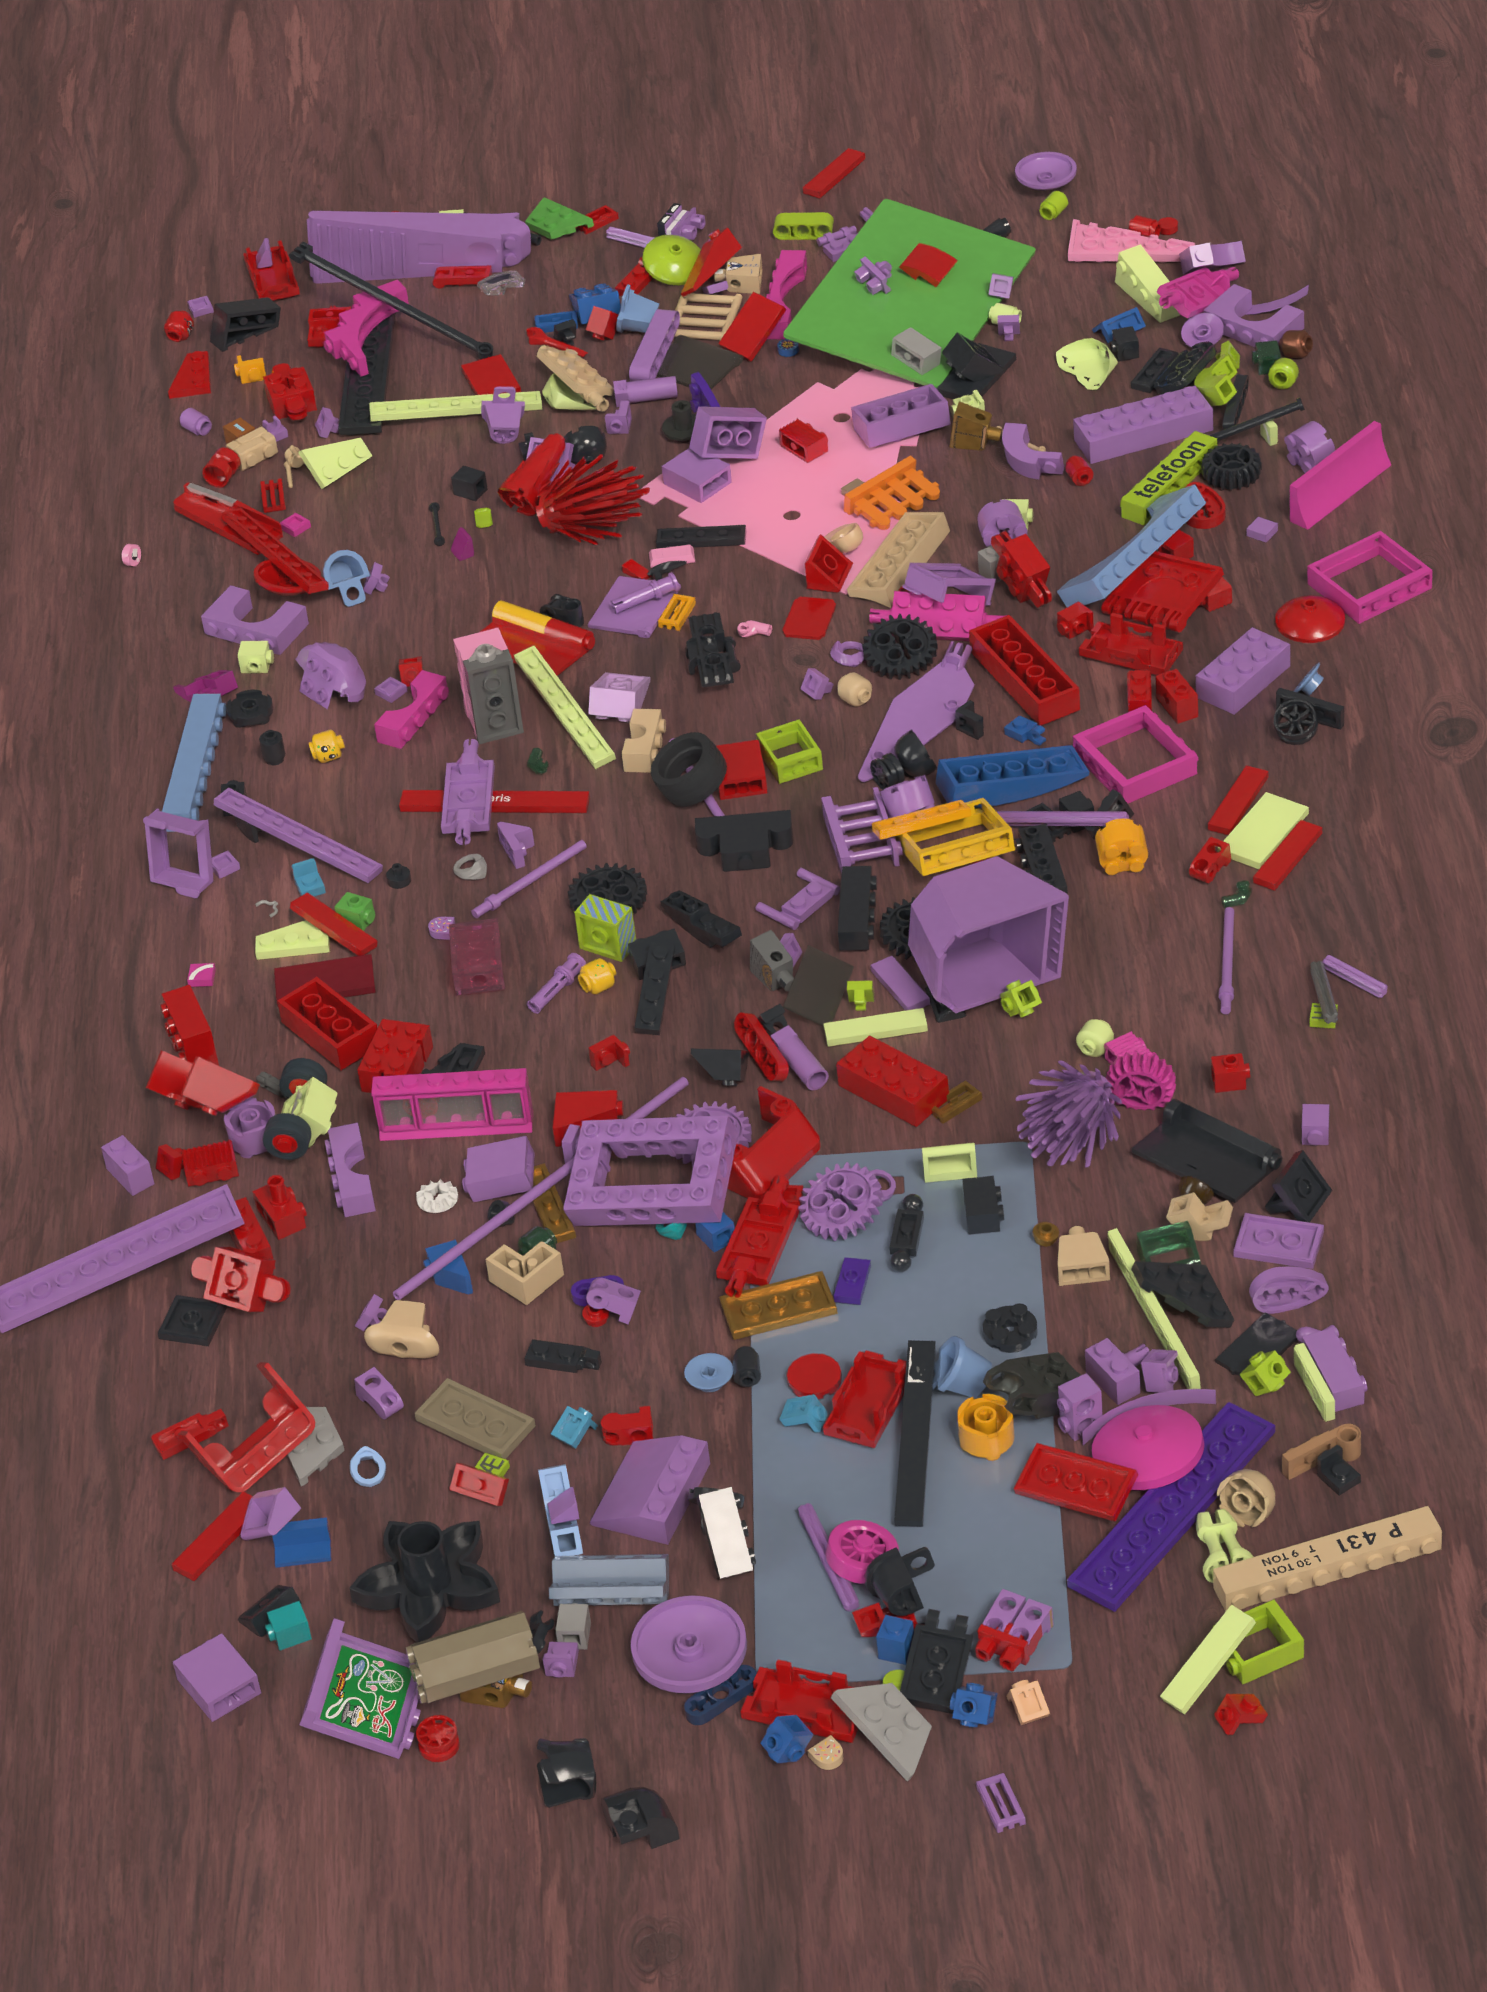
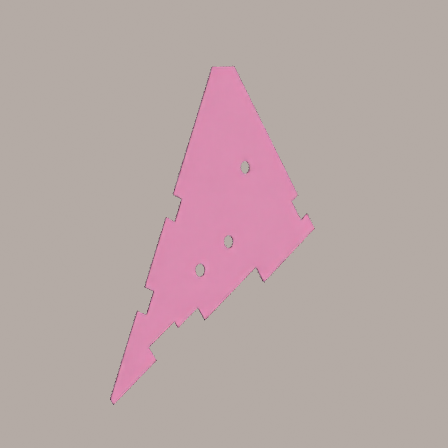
M860 369L835 389L817 382L766 420L758 459L718 458L730 464L732 483L704 502L700 503L665 485L663 473L643 487H649L650 492L638 499L651 505H655L664 497L687 507L678 517L699 527L746 525V543L740 546L806 576L805 562L817 537L820 534L825 536L842 525L857 523L863 532L862 543L855 550L843 553L853 562L850 572L839 591L847 595V588L899 520L892 516L890 518V528L881 530L878 527L872 528L869 525L870 521L862 514L856 515L853 513L848 515L844 511L845 496L842 495L841 488L857 478L866 482L897 464L900 446H917L919 434L903 438L898 442L892 441L869 448L854 431L851 407L918 387H914L915 382L877 369H873L871 372ZM838 414H848L850 416V419L846 422H836L833 418ZM796 419L809 423L818 432L826 434L828 438V452L807 463L789 450L787 451V449L781 447L779 429L783 428V426L786 427L787 424L789 425L790 422L792 423ZM894 494L892 495V497L896 501H898L899 503L902 502V500H900L897 496H895ZM878 504L875 505V507L878 508L881 512H886ZM789 511H797L801 514L796 520H787L783 517Z

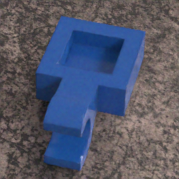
M1020 715L1004 727L1005 735L1022 743L1027 739L1036 745H1041L1046 741V738L1040 735L1045 731V728Z

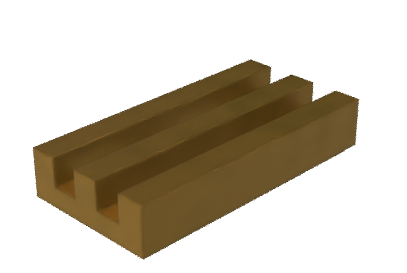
M965 1080L949 1090L947 1101L944 1103L946 1104L940 1109L936 1106L933 1107V1116L936 1119L939 1117L940 1122L944 1124L983 1099L982 1093Z

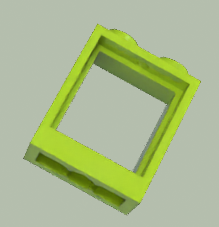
M800 719L756 733L757 740L759 739L762 758L779 784L823 770L821 750ZM795 743H799L804 750L779 759L772 752Z
M1271 1600L1244 1612L1256 1622L1245 1637L1269 1628L1281 1645L1246 1661H1243L1235 1650L1226 1661V1666L1232 1676L1236 1675L1243 1685L1304 1658V1639L1277 1602Z

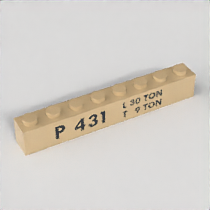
M1429 1506L1215 1568L1213 1569V1588L1225 1612L1231 1605L1241 1610L1254 1604L1268 1602L1288 1594H1295L1315 1586H1322L1342 1578H1349L1369 1570H1376L1396 1562H1403L1413 1557L1433 1553L1441 1549L1442 1530Z

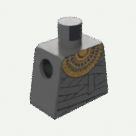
M769 930L750 940V971L770 991H775L781 987L785 991L792 990L797 985V981L793 977V959L774 932Z

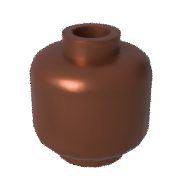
M1288 330L1280 339L1279 348L1287 358H1305L1313 348V339L1305 330Z

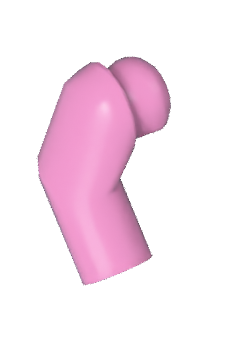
M750 620L740 623L737 630L738 634L745 638L756 634L770 636L772 625Z

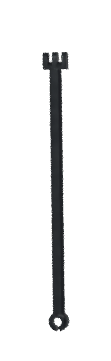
M301 242L289 254L293 261L299 264L307 261L475 351L480 360L493 356V346L490 343L474 340L313 253V246Z

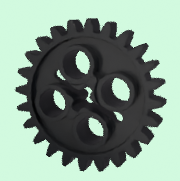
M901 614L898 615L897 619L889 615V621L881 618V625L873 623L874 630L868 629V636L863 637L864 660H867L868 667L872 666L874 673L880 670L881 677L888 673L889 679H892L894 675H898V679L901 680L902 676L906 674L910 679L912 672L920 675V668L927 670V663L933 664L932 657L937 656L936 650L938 645L936 633H933V627H928L927 621L920 623L919 617L911 620V614H908L905 619L902 618Z
M605 863L604 868L595 865V870L586 868L587 873L579 872V879L573 878V884L569 885L568 898L570 908H573L574 912L589 894L632 907L634 914L637 913V908L643 907L642 902L646 901L647 886L645 878H642L640 872L636 873L635 868L628 870L626 864L621 868H618V863H615L613 867H609L608 863Z
M912 897V901L909 903L907 900L902 899V905L894 902L893 908L887 907V912L882 914V920H880L879 930L880 937L883 938V944H889V951L896 949V956L902 953L905 954L906 960L913 956L908 946L911 904L915 900L914 897Z

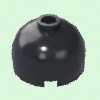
M581 426L578 427L579 431L572 434L571 430L564 436L565 443L574 445L571 462L575 465L583 457L584 460L586 459L585 464H589L599 455L605 456L607 441L604 432L602 433L599 427Z
M912 729L897 740L894 746V754L901 763L903 771L914 778L922 775L927 776L938 769L933 759L929 758L928 751Z

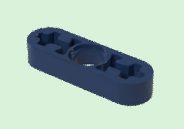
M740 1665L738 1670L723 1683L708 1690L700 1691L690 1697L684 1705L687 1721L693 1725H703L755 1690L753 1686L756 1676L755 1669L749 1665ZM718 1691L729 1693L724 1699H717L713 1696Z

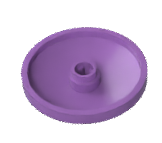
M682 1596L656 1605L639 1620L631 1638L632 1658L639 1674L655 1687L675 1693L700 1692L723 1683L738 1670L747 1650L745 1627L739 1615L727 1604L704 1596Z

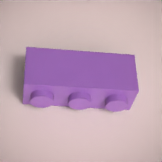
M1334 1328L1302 1336V1343L1305 1344L1335 1399V1412L1364 1404V1392L1367 1391L1366 1380L1363 1375L1359 1376L1354 1358L1348 1356L1345 1342L1342 1337L1338 1338Z

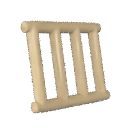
M690 293L685 297L681 295L675 309L680 314L679 325L723 329L721 332L677 329L674 337L720 341L736 318L742 301V295L727 296ZM687 301L731 304V307L693 306L686 304ZM682 314L727 316L726 320L682 317Z

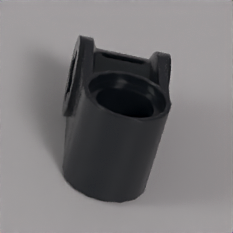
M554 594L550 598V602L540 608V614L578 627L584 624L582 605L578 599Z

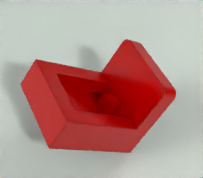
M1226 1694L1214 1716L1225 1733L1233 1735L1240 1723H1263L1268 1714L1254 1694Z

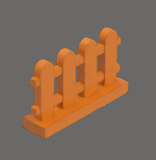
M910 455L846 493L844 497V511L848 515L853 513L856 515L862 514L870 521L869 525L872 528L878 527L881 530H887L890 528V518L892 516L900 520L904 513L907 512V507L913 510L922 509L924 497L929 500H937L940 496L939 484L936 482L931 483L926 479L923 471H916V459ZM908 485L913 486L919 492L915 493ZM894 494L895 496H897L900 500H902V502L899 503L898 501H896L892 497V495ZM878 504L886 512H881L878 508L875 507V505Z

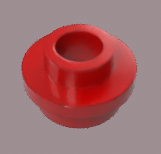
M588 1304L584 1307L582 1315L589 1326L600 1327L607 1322L609 1311L605 1308L596 1309Z

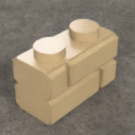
M262 426L236 439V441L226 444V448L233 450L239 456L241 464L238 469L241 471L278 453L275 436L267 432Z

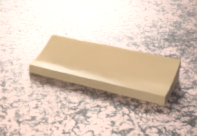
M905 512L847 588L849 597L872 600L892 608L894 591H898L905 584L909 564L927 563L950 532L944 512Z

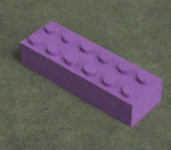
M1196 385L1186 387L1181 390L1167 392L1163 395L1145 398L1141 401L1127 403L1119 407L1073 419L1074 441L1090 464L1187 438L1194 431L1200 433L1212 431L1213 408Z

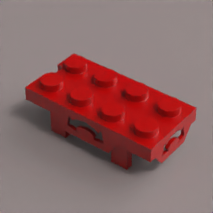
M281 240L277 241L278 246L270 248L273 263L271 267L257 268L256 255L258 252H251L250 247L246 248V253L243 254L258 298L268 297L274 301L282 298H291L300 294L293 267Z
M1112 613L1110 615L1111 624L1099 621L1091 630L1090 640L1085 639L1080 645L1079 655L1134 670H1149L1152 674L1159 675L1169 671L1183 650V642L1166 638L1165 625L1155 623L1153 627L1123 621V615ZM1128 627H1132L1133 630L1138 633H1146L1148 631L1151 632L1152 635L1151 637L1150 635L1140 636L1133 633L1132 631L1129 632Z
M868 1350L865 1352L859 1351L854 1359V1367H851L839 1390L837 1389L832 1398L833 1410L823 1426L824 1435L875 1448L904 1396L907 1361L898 1359L896 1363L885 1360L883 1354Z
M778 1659L776 1670L759 1667L753 1681L754 1695H747L741 1709L742 1719L770 1725L777 1716L797 1715L814 1735L823 1737L831 1735L836 1740L853 1743L859 1728L831 1699L833 1693L838 1689L855 1688L848 1686L847 1674L832 1672V1675L792 1667L791 1662ZM800 1675H806V1678L813 1681H822L824 1679L830 1681L829 1685L827 1683H814L805 1678L801 1679Z

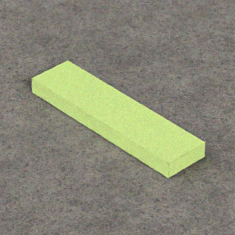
M923 1008L823 1023L828 1047L862 1042L869 1035L876 1039L928 1031Z
M1231 1605L1160 1695L1163 1701L1186 1714L1256 1624L1255 1620Z

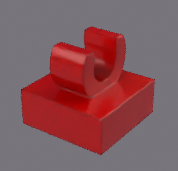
M167 1144L158 1146L156 1169L171 1180L180 1178L181 1169L184 1168L181 1153L183 1149H173Z

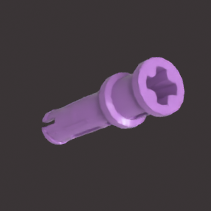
M671 572L667 577L658 581L652 580L644 588L611 600L612 608H615L614 612L618 614L652 598L659 600L667 593L672 591L678 592L680 591L679 584L675 575Z
M571 953L567 957V961L555 969L554 976L527 1002L528 1008L533 1013L538 1014L564 986L571 985L574 982V977L580 972L581 967L586 964L585 960L577 953Z

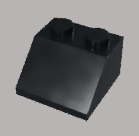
M958 332L942 351V354L947 358L946 363L956 369L955 373L963 380L968 378L976 382L1001 374L1005 370L985 347Z

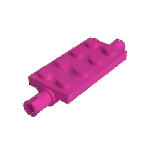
M1207 267L1167 282L1160 285L1157 293L1161 296L1159 304L1164 309L1173 306L1181 316L1187 319L1204 312L1205 308L1228 290L1230 282L1238 279L1239 271L1238 269L1235 270V267H1230L1227 270L1221 269L1211 272Z
M894 591L892 608L890 610L871 608L869 621L870 623H881V618L889 621V615L897 619L898 615L901 614L902 618L905 619L908 614H911V620L919 617L920 623L927 621V626L933 627V633H936L937 640L969 641V630L1004 616L987 615V612H985V596L946 594L944 602H938L924 594L918 595L912 592Z

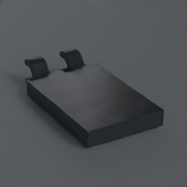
M929 1609L925 1626L916 1624L900 1692L913 1706L953 1714L954 1710H950L951 1697L953 1692H957V1689L963 1685L973 1642V1635L966 1634L969 1617L957 1614L954 1630L949 1631L938 1628L940 1611Z

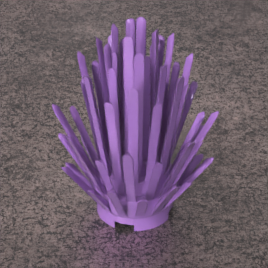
M1058 1061L1067 1070L1060 1072L1052 1069L1049 1072L1041 1071L1039 1073L1064 1081L1032 1079L1029 1082L1032 1085L1058 1086L1056 1090L1016 1097V1101L1032 1099L1027 1104L1042 1101L1023 1112L1026 1121L1017 1126V1131H1021L1029 1126V1128L1019 1134V1138L1024 1139L1028 1136L1030 1141L1028 1147L1030 1149H1033L1038 1144V1147L1031 1154L1033 1158H1037L1045 1149L1048 1153H1052L1047 1162L1048 1166H1053L1059 1155L1067 1149L1071 1142L1072 1145L1060 1165L1066 1164L1069 1158L1070 1161H1075L1078 1153L1087 1143L1085 1167H1088L1091 1164L1097 1127H1100L1101 1150L1106 1143L1105 1122L1110 1141L1112 1142L1113 1136L1115 1141L1118 1140L1119 1136L1113 1121V1113L1119 1119L1120 1113L1115 1107L1114 1102L1122 1104V1101L1112 1093L1110 1089L1112 1087L1111 1083L1101 1075L1097 1068L1093 1072L1089 1071L1086 1066L1080 1065L1083 1072H1079L1066 1062Z

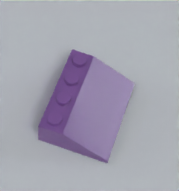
M682 1435L633 1441L590 1521L591 1526L668 1545L690 1504L688 1501L689 1489L699 1486L710 1465L707 1441Z

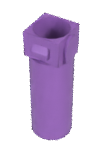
M675 376L626 382V380L613 381L616 407H620L621 401L637 403L678 397Z
M789 1025L771 1035V1039L786 1059L788 1065L808 1089L817 1090L825 1085L829 1077L828 1072Z

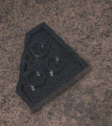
M1152 1261L1134 1262L1131 1270L1140 1288L1149 1293L1154 1290L1166 1297L1164 1302L1181 1312L1188 1310L1199 1317L1198 1322L1206 1327L1231 1328L1234 1318L1206 1265Z

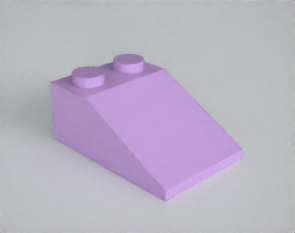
M605 672L590 687L589 714L595 715V718L598 719L618 717L619 721H630L633 709H641L650 683V677Z

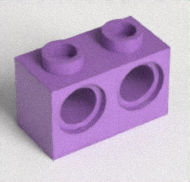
M1087 1373L1058 1386L1059 1399H1057V1406L1060 1415L1058 1424L1060 1429L1064 1433H1068L1074 1441L1081 1439L1082 1431L1102 1416L1101 1390Z

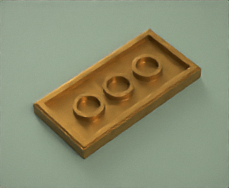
M823 1271L744 1290L739 1298H735L736 1293H734L733 1297L728 1295L719 1297L734 1340L838 1314L837 1306Z

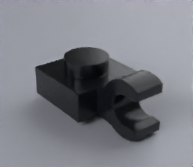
M542 1610L531 1616L529 1626L533 1637V1646L536 1647L537 1654L542 1651L546 1644L544 1639L547 1632L554 1627L553 1619L545 1623L542 1622Z

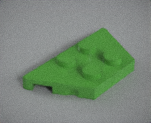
M545 197L525 221L530 230L549 239L576 232L575 227L584 224L588 228L594 226L592 218Z

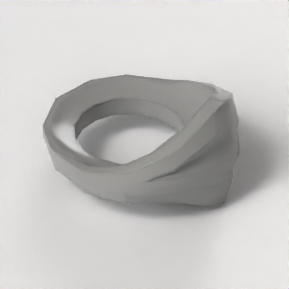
M470 854L456 862L454 873L463 879H482L486 876L487 864L481 855ZM469 860H476L472 867L459 869L463 863Z

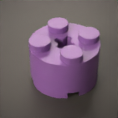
M1315 421L1306 423L1284 438L1289 452L1287 454L1289 462L1293 466L1298 464L1302 467L1304 473L1335 451L1332 439L1327 440L1324 435L1327 431Z
M1003 499L994 504L992 501L986 504L978 514V528L987 547L991 546L992 536L999 535L1003 531H1006L1012 539L1025 533L1027 534L1028 530L1021 511L1010 500Z
M925 775L916 777L915 780L898 783L880 791L889 818L935 806V801Z
M249 1098L229 1109L228 1114L226 1115L225 1113L224 1122L228 1140H232L234 1151L238 1152L243 1158H250L253 1155L266 1152L267 1150L263 1144V1134L269 1119L276 1115L273 1105L266 1100L260 1102L256 1098Z

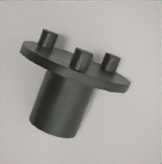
M685 400L676 401L671 407L672 416L667 418L662 424V432L672 440H691L696 414H692L690 402Z

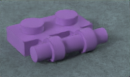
M845 226L837 232L825 233L823 237L817 238V244L819 246L823 245V252L832 262H835L856 237L857 229L855 226Z

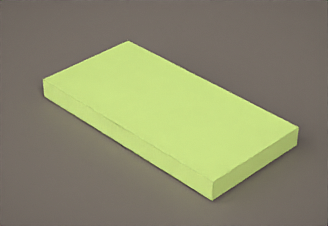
M1266 792L1225 838L1224 842L1230 844L1231 859L1260 869L1300 820H1304L1309 814V807Z

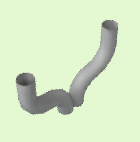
M261 900L255 904L257 907L261 904L273 905L274 912L270 914L271 918L278 913L276 907L278 902L275 900L272 902Z

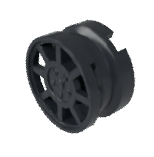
M887 753L881 759L876 758L871 761L870 769L872 776L882 790L904 782L905 775L902 765L894 754Z

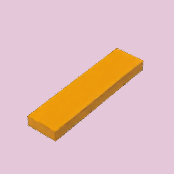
M958 800L871 823L872 831L881 840L970 817L971 808L963 800Z

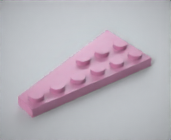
M1073 219L1068 261L1118 262L1119 252L1141 244L1153 261L1161 263L1181 262L1179 254L1188 247L1195 246V243L1173 238L1165 241L1160 240L1158 235L1151 234L1150 237L1141 236V232L1112 226L1104 229L1099 228L1096 223L1090 222L1089 225L1080 224V220Z

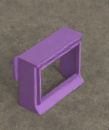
M910 563L903 588L914 594H924L938 602H944L947 587H955L970 595L985 596L986 605H991L990 601L996 579L985 578L961 566V564Z
M157 808L143 819L146 831L150 881L174 887L180 895L198 898L199 894L214 881L208 819L197 821L161 812ZM166 829L191 836L196 835L200 874L170 867Z

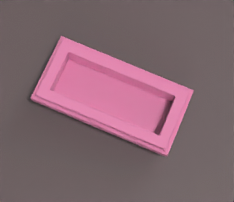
M691 545L652 549L649 552L651 568L667 561L695 562L694 550Z

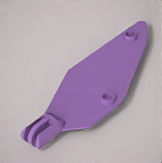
M951 641L942 662L893 699L858 774L860 781L866 782L873 779L870 769L871 761L876 758L881 759L887 753L894 754V746L897 740L912 729L922 744L925 745L956 721L955 711L968 702L974 688V683L964 668L972 651L970 645H966L963 652V643L958 642L954 649L955 643Z

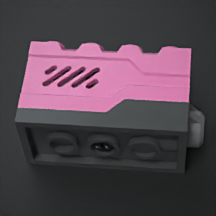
M499 628L453 639L461 679L460 684L464 697V709L473 726L478 743L483 744L524 733L513 659Z

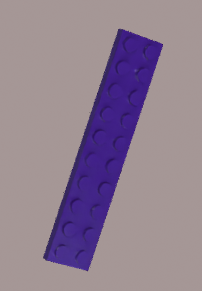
M1228 1402L1202 1430L1204 1451L1197 1465L1181 1479L1163 1487L1149 1489L1067 1579V1587L1115 1612L1197 1521V1514L1205 1512L1217 1498V1490L1220 1483L1233 1472L1242 1470L1273 1436L1275 1425Z

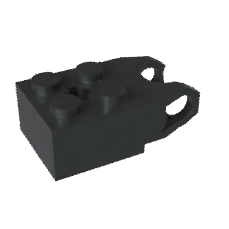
M1059 1352L1005 1360L987 1371L983 1383L993 1391H1001L1009 1395L1008 1402L1004 1407L1012 1414L1034 1415L1038 1419L1059 1415V1408L1057 1406V1399H1059L1058 1386L1081 1375L1067 1362L1063 1355ZM998 1373H1001V1376H1000V1377H998V1378H996L995 1380L992 1381V1379H993V1377H994L995 1375H997Z

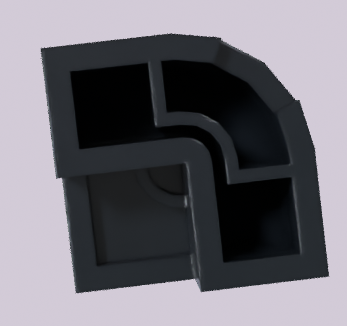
M633 1787L601 1799L605 1820L613 1837L617 1836L621 1845L646 1836L651 1849L679 1840L678 1827L665 1800L657 1791L646 1787Z

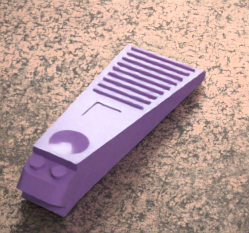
M311 211L307 219L308 244L313 246V253L364 281L435 276L436 268L445 266L491 265L492 273L502 272V267L518 264L531 252L530 229L524 222L519 220V213L477 214ZM309 263L310 276L314 283L344 282Z

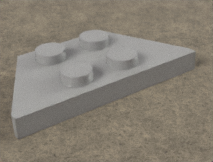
M306 1407L315 1419V1428L306 1439L287 1454V1458L301 1486L308 1483V1476L316 1469L322 1471L329 1461L337 1458L345 1451L343 1442L326 1407Z
M893 1683L836 1690L831 1699L904 1779L909 1781L915 1773L932 1727Z

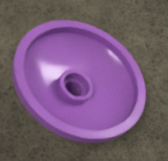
M1057 152L1031 154L1021 159L1015 167L1017 180L1024 186L1035 190H1053L1063 187L1075 177L1077 172L1075 161L1071 157Z

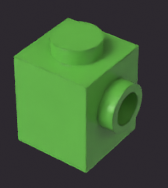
M346 892L335 905V912L363 931L375 919V911L372 899Z

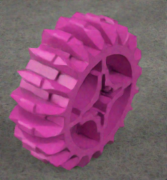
M1135 1051L1133 1055L1126 1052L1123 1057L1117 1056L1115 1062H1111L1106 1074V1079L1112 1085L1110 1087L1112 1093L1121 1099L1126 1109H1152L1154 1111L1157 1106L1164 1108L1165 1104L1171 1101L1176 1089V1076L1172 1070V1065H1166L1165 1059L1158 1060L1157 1054L1149 1056L1147 1051L1144 1054H1139Z

